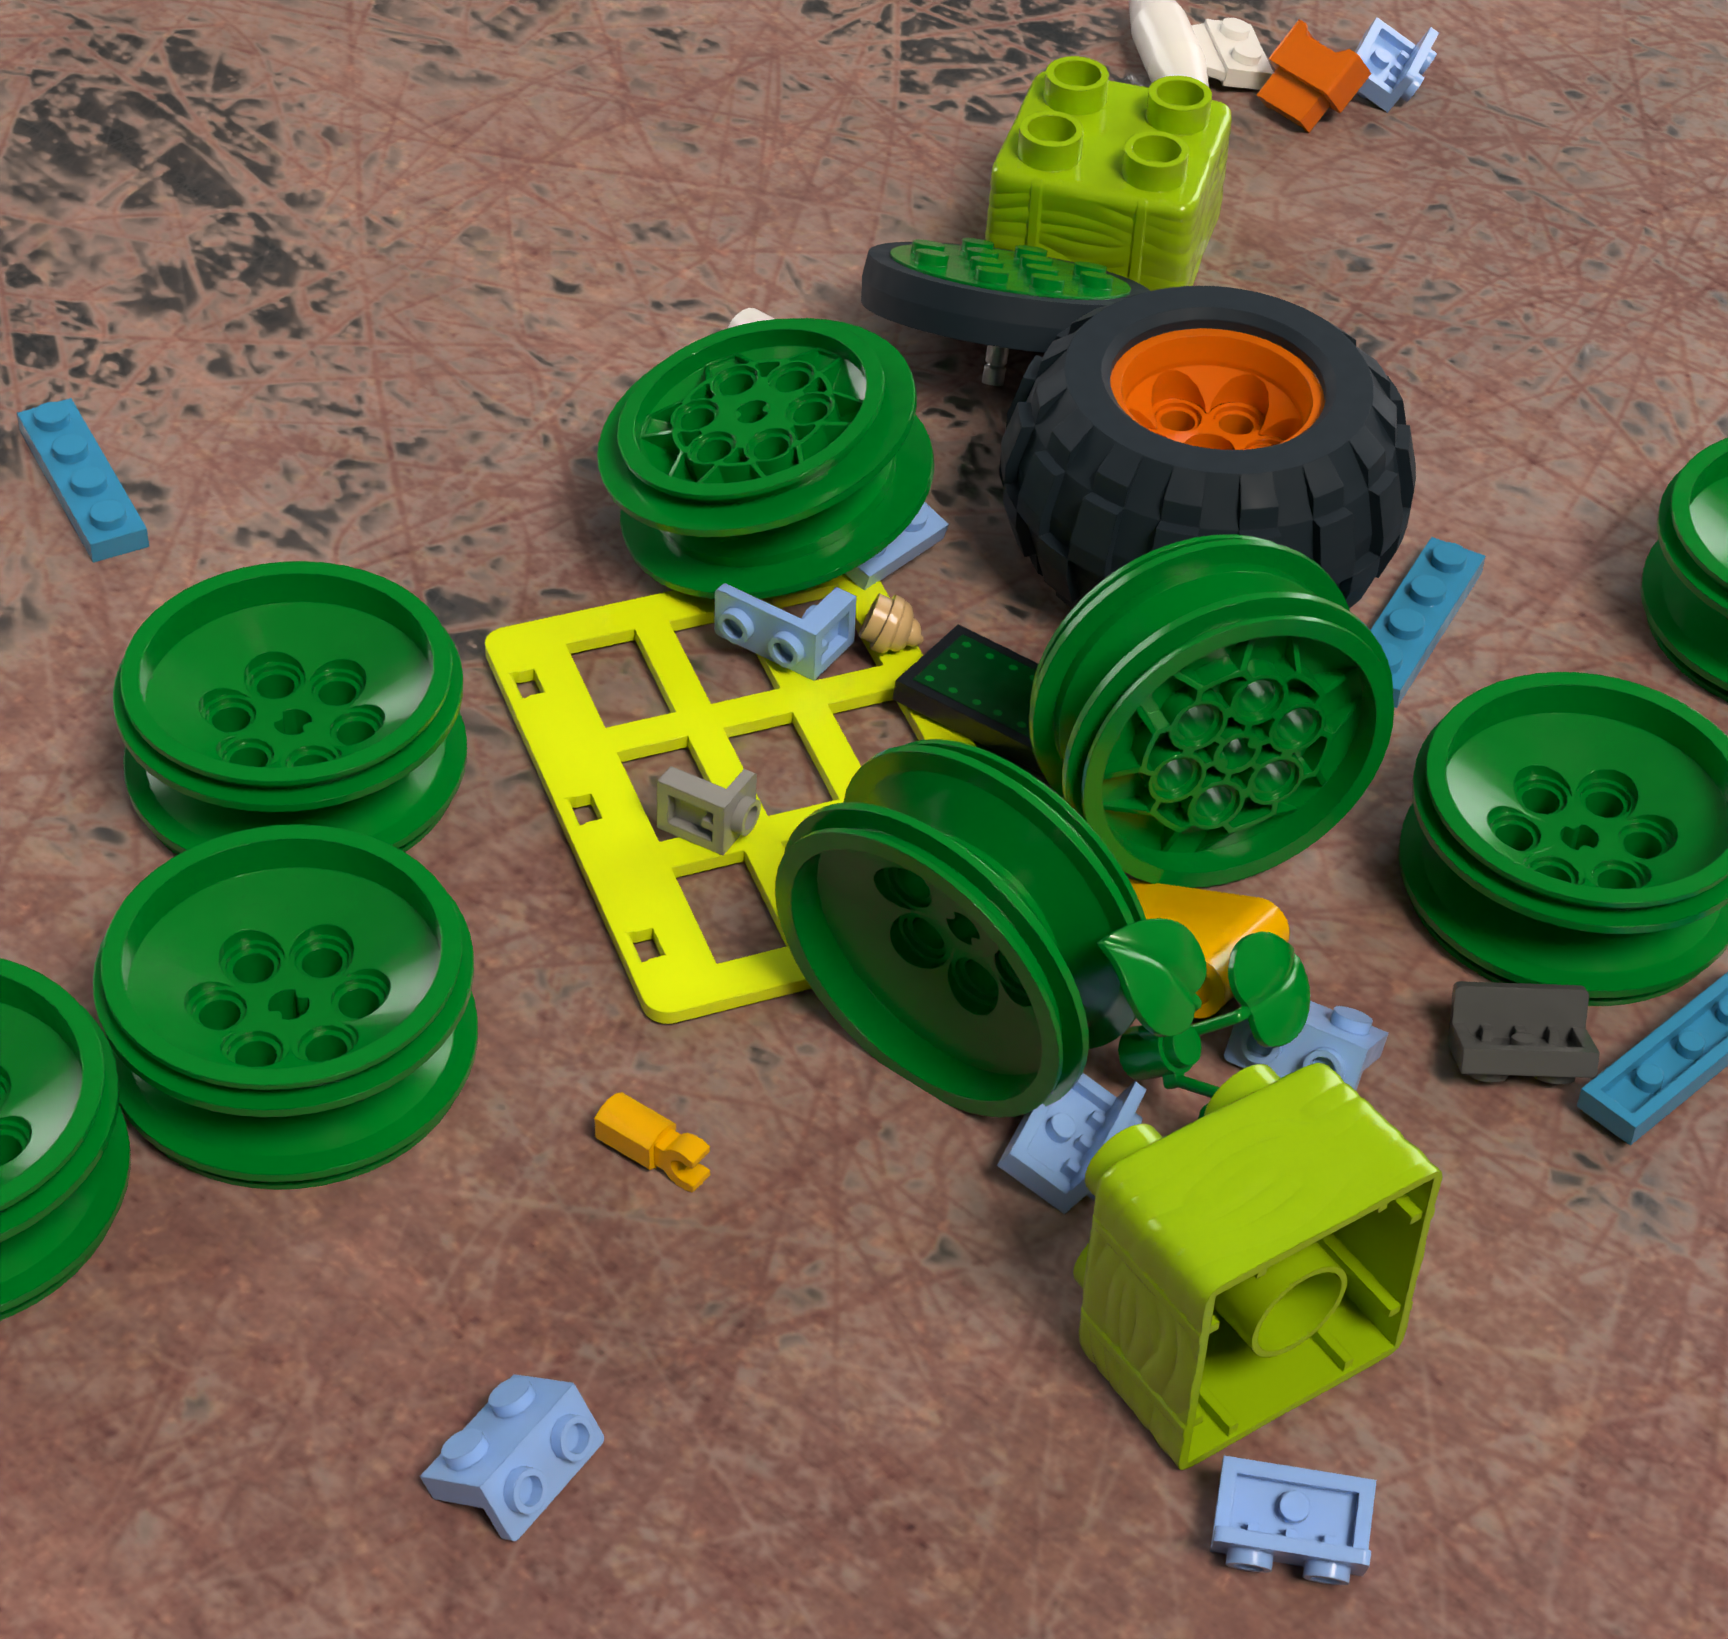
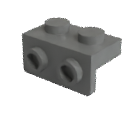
M1458 981L1453 985L1447 1044L1461 1074H1468L1470 1077L1484 1082L1505 1081L1508 1079V1075L1535 1076L1537 1079L1551 1084H1569L1574 1082L1576 1077L1595 1078L1598 1074L1600 1052L1586 1030L1589 993L1584 986Z

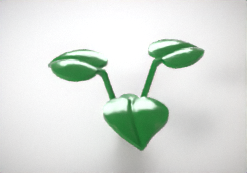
M1146 919L1122 926L1103 937L1097 943L1115 969L1125 998L1132 1012L1142 1024L1129 1027L1121 1035L1118 1045L1121 1066L1126 1074L1134 1080L1141 1081L1163 1077V1085L1166 1089L1181 1088L1212 1098L1220 1087L1184 1076V1073L1188 1072L1201 1056L1200 1035L1238 1024L1248 1018L1252 1034L1259 1045L1266 1048L1280 1047L1293 1041L1302 1031L1307 1021L1310 1009V986L1301 959L1294 953V947L1271 932L1261 931L1248 934L1235 944L1230 954L1228 965L1229 985L1234 997L1242 1006L1232 1012L1195 1024H1191L1194 1013L1202 1005V1001L1196 992L1205 981L1207 966L1205 956L1197 939L1187 927L1170 919ZM1208 1104L1202 1107L1198 1119L1204 1116Z

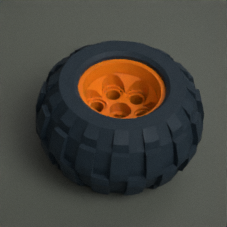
M1181 286L1140 293L1126 297L1116 303L1096 308L1057 334L1043 357L1038 355L1034 357L1023 376L1007 413L1006 431L1001 444L999 476L1004 489L1003 504L1017 545L1024 557H1030L1037 573L1042 575L1044 581L1056 591V596L1072 609L1098 583L1117 569L1142 555L1178 541L1223 534L1258 537L1303 553L1330 575L1342 592L1350 609L1361 600L1374 578L1380 577L1404 538L1415 488L1416 462L1410 425L1406 424L1404 403L1399 391L1389 376L1385 374L1377 360L1356 347V340L1345 331L1303 307L1263 293L1220 286Z

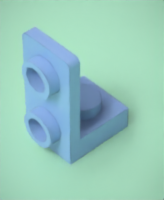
M723 583L715 591L714 630L718 636L814 681L854 642L857 596L835 587L818 605H811L805 611L802 618H799Z

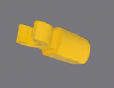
M623 1092L616 1093L607 1099L594 1118L595 1138L649 1170L657 1167L661 1168L680 1188L694 1192L710 1176V1169L699 1164L710 1152V1146L703 1139L694 1134H680L676 1132V1123Z

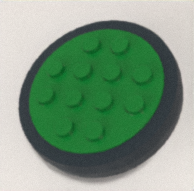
M962 238V244L915 239L912 242L884 243L873 246L868 250L862 273L861 303L872 313L910 328L953 339L988 345L985 359L987 364L984 365L982 383L1003 386L1006 372L1004 365L1007 364L1009 349L1045 353L1055 340L1056 335L1071 326V323L1096 308L1110 305L1126 297L1149 292L1150 290L1131 279L1108 272L1106 266L1090 262L1074 263L1047 257L1048 251L1039 247L1016 245L1015 251L994 248L993 242L976 238Z

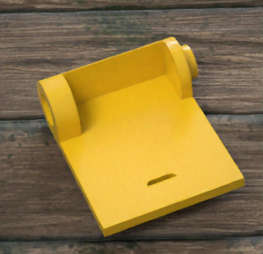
M1129 879L1140 901L1146 919L1162 918L1181 923L1192 932L1203 951L1207 973L1203 985L1196 992L1202 1001V1005L1199 1010L1195 1011L1194 1018H1207L1214 1015L1234 997L1228 980V965L1230 954L1235 944L1241 938L1248 934L1263 931L1276 934L1286 942L1289 941L1290 930L1285 915L1274 903L1267 899L1161 883L1152 884L1146 881Z

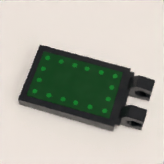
M958 624L896 680L893 700L1044 776L1033 753L1029 733L1030 699L1038 663Z

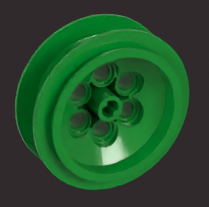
M814 318L771 319L746 323L710 334L678 350L644 374L617 402L604 424L597 452L598 469L602 481L612 500L621 508V532L627 549L635 563L655 581L670 589L708 599H715V591L723 583L758 599L786 595L825 583L860 566L886 548L909 526L928 496L935 470L934 453L930 437L924 424L915 414L917 392L912 372L904 357L887 340L869 330L845 322Z

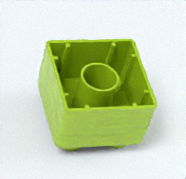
M1068 56L1054 60L1047 66L1046 71L1039 73L1031 83L1014 123L992 166L985 240L993 242L994 248L1015 251L1016 245L1034 246L1047 250V257L1074 263L1090 262L1106 266L1108 272L1140 283L1150 291L1170 287L1193 286L1203 254L1220 215L1231 132V110L1226 104L1212 100L1210 88L1195 78L1166 76L1157 79L1148 88L1110 81L1107 68L1100 62L1090 58Z
M1314 1063L1282 1078L1270 1066L1265 1064H1255L1246 1067L1221 1085L1209 1101L1203 1117L1165 1137H1162L1149 1124L1130 1126L1111 1137L1091 1159L1085 1173V1185L1095 1196L1092 1228L1089 1243L1077 1258L1073 1270L1075 1281L1083 1289V1303L1079 1325V1341L1082 1350L1090 1361L1097 1366L1099 1372L1110 1382L1117 1394L1136 1414L1142 1425L1151 1432L1159 1447L1171 1457L1180 1470H1186L1283 1414L1373 1366L1399 1348L1406 1333L1413 1305L1412 1298L1424 1258L1430 1222L1435 1213V1203L1443 1178L1442 1172L1428 1160L1418 1147L1406 1140L1396 1127L1376 1111L1367 1100L1360 1097L1357 1091L1349 1084H1346L1328 1065Z

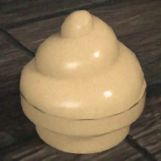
M879 593L873 601L859 632L860 638L870 642V649L877 653H886L888 650L896 652L904 649L907 645L914 647L924 641L921 635L920 623L913 618L914 613L910 603L896 594L890 599Z

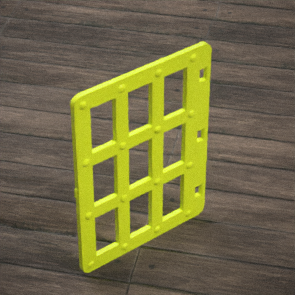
M843 574L805 590L760 600L777 608H783L824 599L835 587H838L857 596L855 629L859 634L864 619L876 596L880 593L888 598L890 597L880 580L866 590H863L846 574ZM673 590L501 627L492 631L486 637V659L639 1003L647 1017L659 1023L673 1024L812 989L798 967L781 928L775 899V880L778 866L784 856L787 842L796 827L814 811L827 805L843 803L851 778L861 767L833 714L893 700L896 680L923 656L918 646L911 647L907 645L900 651L893 652L888 650L886 653H877L870 649V642L862 639L876 667L814 681L756 654L775 690L711 704L674 631L714 623L715 599L701 598ZM635 640L671 713L605 728L571 654ZM535 680L540 693L522 698L516 683ZM897 702L919 741L941 739L957 741L976 747L972 739ZM793 723L833 801L770 816L767 815L761 803L759 818L753 830L747 836L740 835L727 852L721 855L680 837L659 842L622 762L688 747L703 779L727 789L744 769L729 737ZM592 805L598 820L580 825L572 808ZM745 862L786 947L717 964L676 878ZM653 939L660 956L641 962L633 943Z

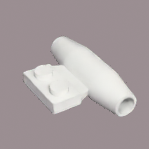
M1128 0L1132 38L1151 83L1166 76H1187L1195 78L1209 87V76L1220 80L1223 86L1260 90L1274 73L1251 24L1237 18H1225L1223 21L1205 19V22L1202 24L1191 25L1185 11L1175 0Z

